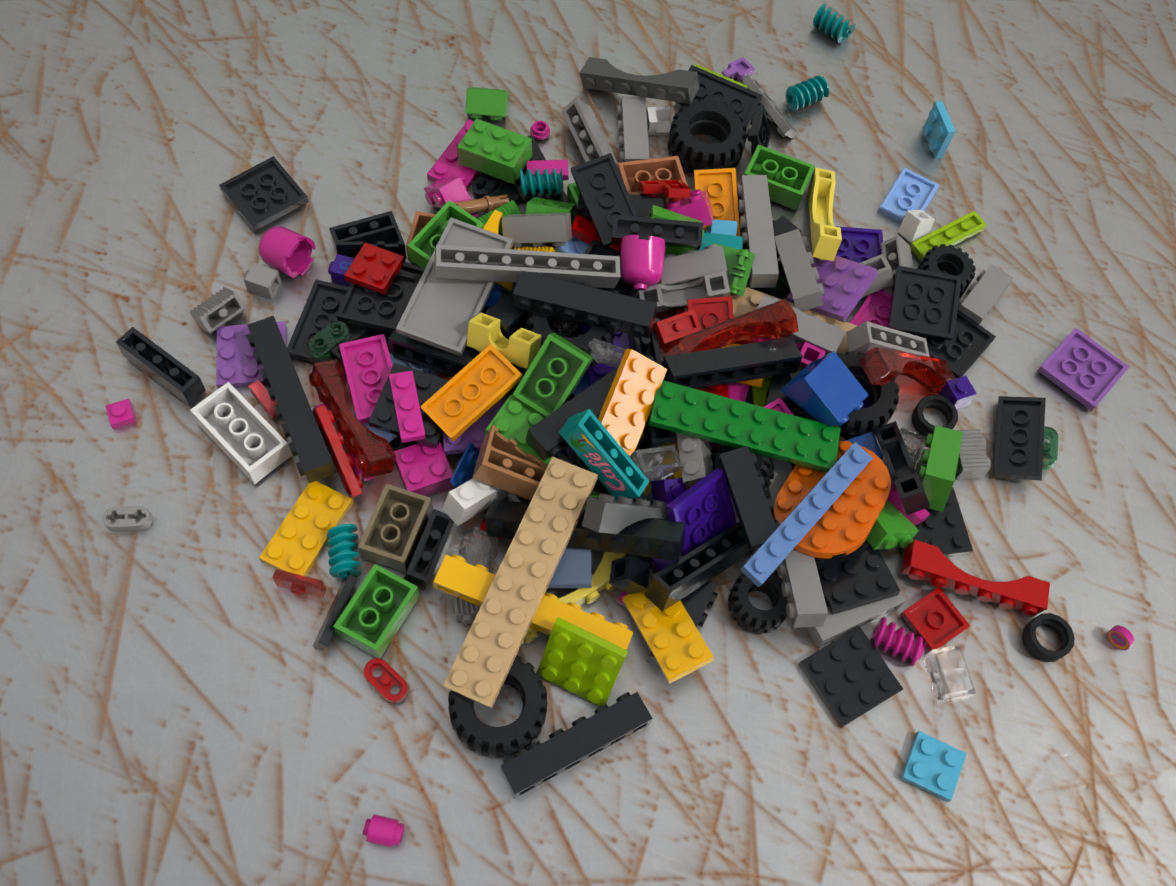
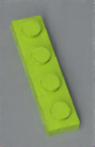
M972 211L912 242L910 249L922 261L927 251L937 245L939 247L941 244L949 246V244L956 245L985 230L987 224L975 211Z

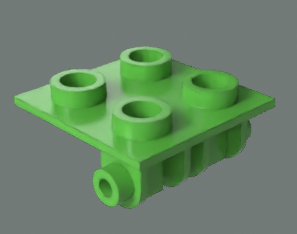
M713 243L712 245L723 246L729 274L727 278L730 293L743 296L755 253Z

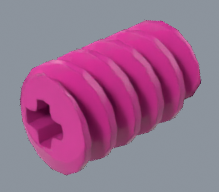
M882 617L870 637V640L875 639L874 647L877 648L883 643V652L886 653L892 648L893 657L902 653L901 661L904 662L911 658L910 666L913 667L921 658L927 642L923 644V637L921 636L914 639V633L911 631L904 635V627H899L895 631L896 623L891 622L886 626L887 618Z

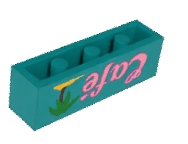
M587 409L570 416L559 431V434L593 473L598 474L599 481L615 499H618V496L632 499L639 498L649 480L592 411Z

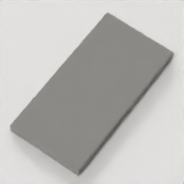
M450 217L438 245L511 249L513 240ZM434 250L396 327V332L461 356L467 345L469 321L482 312L496 281L434 278Z

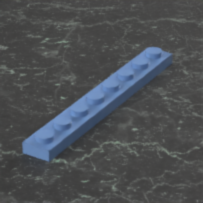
M854 442L740 570L757 587L761 586L873 458Z

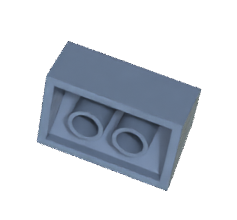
M566 547L548 588H592L593 550Z

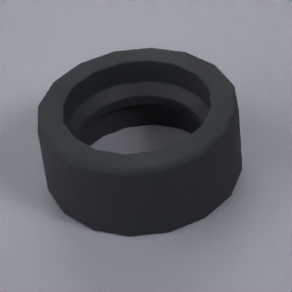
M940 395L924 397L919 401L912 413V423L915 429L925 437H927L928 433L933 434L935 428L934 425L924 418L923 410L925 408H935L945 415L947 424L942 427L953 429L958 421V411L955 405L949 399Z
M1052 613L1040 614L1033 618L1023 629L1022 635L1024 646L1029 654L1043 662H1055L1069 654L1074 647L1075 637L1072 628L1067 621ZM1047 625L1057 632L1061 641V646L1058 650H1048L1039 643L1035 633L1038 626Z

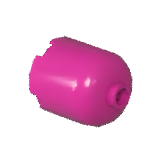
M275 226L268 229L261 237L259 254L262 261L291 278H295L298 274L303 276L310 269L314 258H311L312 249L315 250L316 247L314 241L288 228Z
M639 235L622 237L620 276L624 282L632 285L634 290L645 291L647 287L653 286L661 280L666 249L665 240L655 236H649L648 240L639 239Z

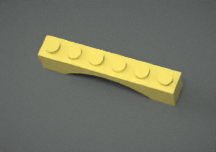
M814 168L808 186L812 256L820 260L834 261L842 241L841 228L835 227L833 222V198L836 184L835 171Z
M604 551L602 561L596 572L592 575V588H578L576 591L559 598L558 601L565 604L571 602L581 606L586 602L590 604L597 600L600 593L604 590L610 591L614 589L615 586L609 584L611 564L613 560L623 558L625 554ZM529 627L522 643L526 642L528 644L534 641L539 636V631Z

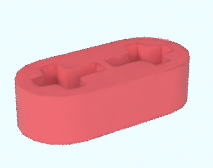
M259 380L248 385L250 392L271 419L275 418L277 414L274 406L278 404L275 400H271L268 390Z

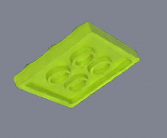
M558 617L554 623L537 673H540L542 678L592 703L603 706L608 701L628 651Z

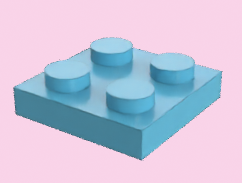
M943 101L934 103L922 128L923 135L926 136L929 149L932 151L935 159L943 158L956 132Z
M918 731L915 734L900 779L949 802L952 800L967 753Z

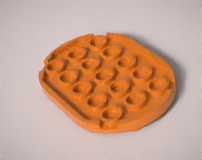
M839 441L836 462L853 443ZM860 446L873 459L795 546V550L808 556L828 559L834 555L844 553L848 555L865 542L888 500L891 489V478L888 469L874 452ZM796 464L775 499L773 519L778 520L779 524H781L827 472Z

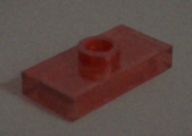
M278 569L275 570L272 577L276 586L290 589V592L297 595L307 593L324 598L326 593V587L322 580Z

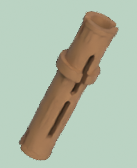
M506 194L495 197L487 195L480 199L453 203L469 214L483 211L489 213L509 202V198H507Z

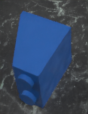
M834 351L809 363L781 389L787 397L816 420L830 427L833 425L839 427L848 421L849 417L847 415L859 410L864 405L862 401L868 396V393Z

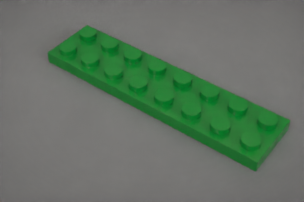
M663 381L661 387L656 390L648 423L650 426L737 449L748 446L750 452L753 451L756 454L828 472L836 463L841 429Z

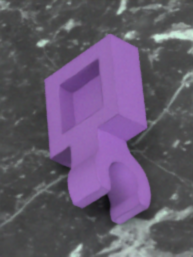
M742 57L729 63L728 68L722 71V74L732 80L736 78L738 81H741L747 75H753L755 68Z

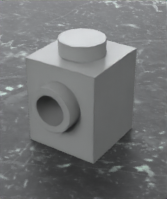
M253 263L250 270H247L244 275V282L248 292L270 300L273 299L282 284L279 272L268 265Z

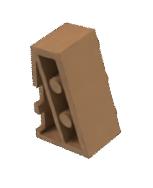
M492 425L483 438L472 478L532 500L548 465L532 453H525L516 446V441L512 438L509 441L497 432L499 430L497 427Z

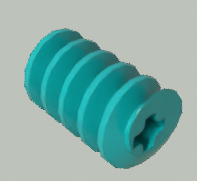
M822 4L815 14L813 26L819 27V30L822 32L825 31L826 35H831L832 39H837L838 43H843L853 33L856 24L853 23L849 27V19L843 23V15L837 19L838 12L835 11L831 15L832 8L829 7L825 11L826 4Z
M820 75L809 78L787 88L785 94L786 103L789 109L795 112L804 106H809L817 101H822L824 97H828L829 86L826 79Z
M553 168L551 175H549L547 169H544L542 175L539 169L535 170L534 175H532L530 169H527L526 175L520 169L521 190L524 196H527L529 190L533 196L536 195L537 190H539L541 196H544L546 189L549 195L553 194L554 189H556L558 195H561L563 189L562 168L559 174Z
M354 524L338 525L332 527L327 532V538L329 539L327 542L329 548L328 556L330 557L328 561L329 566H331L329 573L332 577L344 579L348 575L356 578L361 575V571L354 570L361 566L359 561H354L360 557V554L354 551L358 549L359 545L354 542L358 539V535L353 533L358 530Z

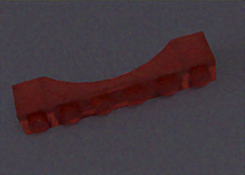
M785 298L659 346L662 362L664 356L721 348L741 340L753 338L779 339L799 331L797 315Z
M875 347L867 351L866 356L859 361L871 384L885 386L898 375H904L915 380L929 392L939 393L946 382L956 379L944 359Z
M340 359L313 363L312 373L309 375L310 383L317 390L319 400L324 403L327 410H331L337 432L341 433L346 442L347 450L354 456L357 468L361 469L365 478L391 473L396 455L387 439L366 428L356 419L348 407L344 393L347 375Z

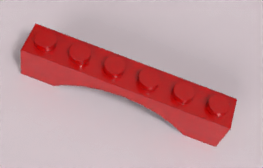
M913 540L905 547L901 573L909 575V578L913 580H925L931 582L936 587L953 589L958 594L976 596L980 601L998 603L1000 607L1005 609H1017L1027 616H1036L1047 610L1050 582L1031 576H1025L1008 582L988 581L972 576L955 566L937 546Z

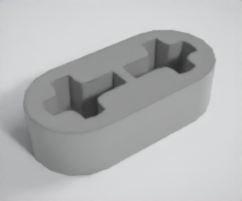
M143 506L112 507L103 513L102 521L109 530L114 532L142 531L151 526L153 516ZM140 514H143L145 518H142L138 523L135 519H138ZM115 515H118L120 519H117L113 524L110 520H113Z

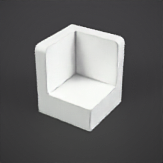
M670 106L647 107L648 136L669 135L671 128L669 122Z
M908 210L898 233L912 243L929 234L935 219L922 210Z

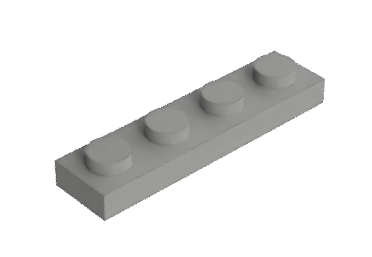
M747 75L742 81L748 86V89L762 95L759 105H764L767 118L772 123L777 124L778 127L776 129L783 137L788 136L794 139L799 133L759 82Z

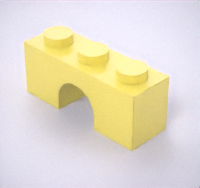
M479 313L469 321L467 346L479 352H482L487 346L492 344L510 363L520 368L528 369L540 350L542 336L540 334L520 328L508 340L501 333L500 319Z

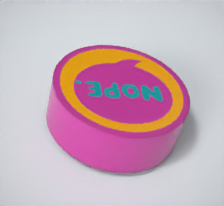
M1116 625L1107 633L1108 640L1117 649L1127 650L1134 644L1132 633L1123 626Z

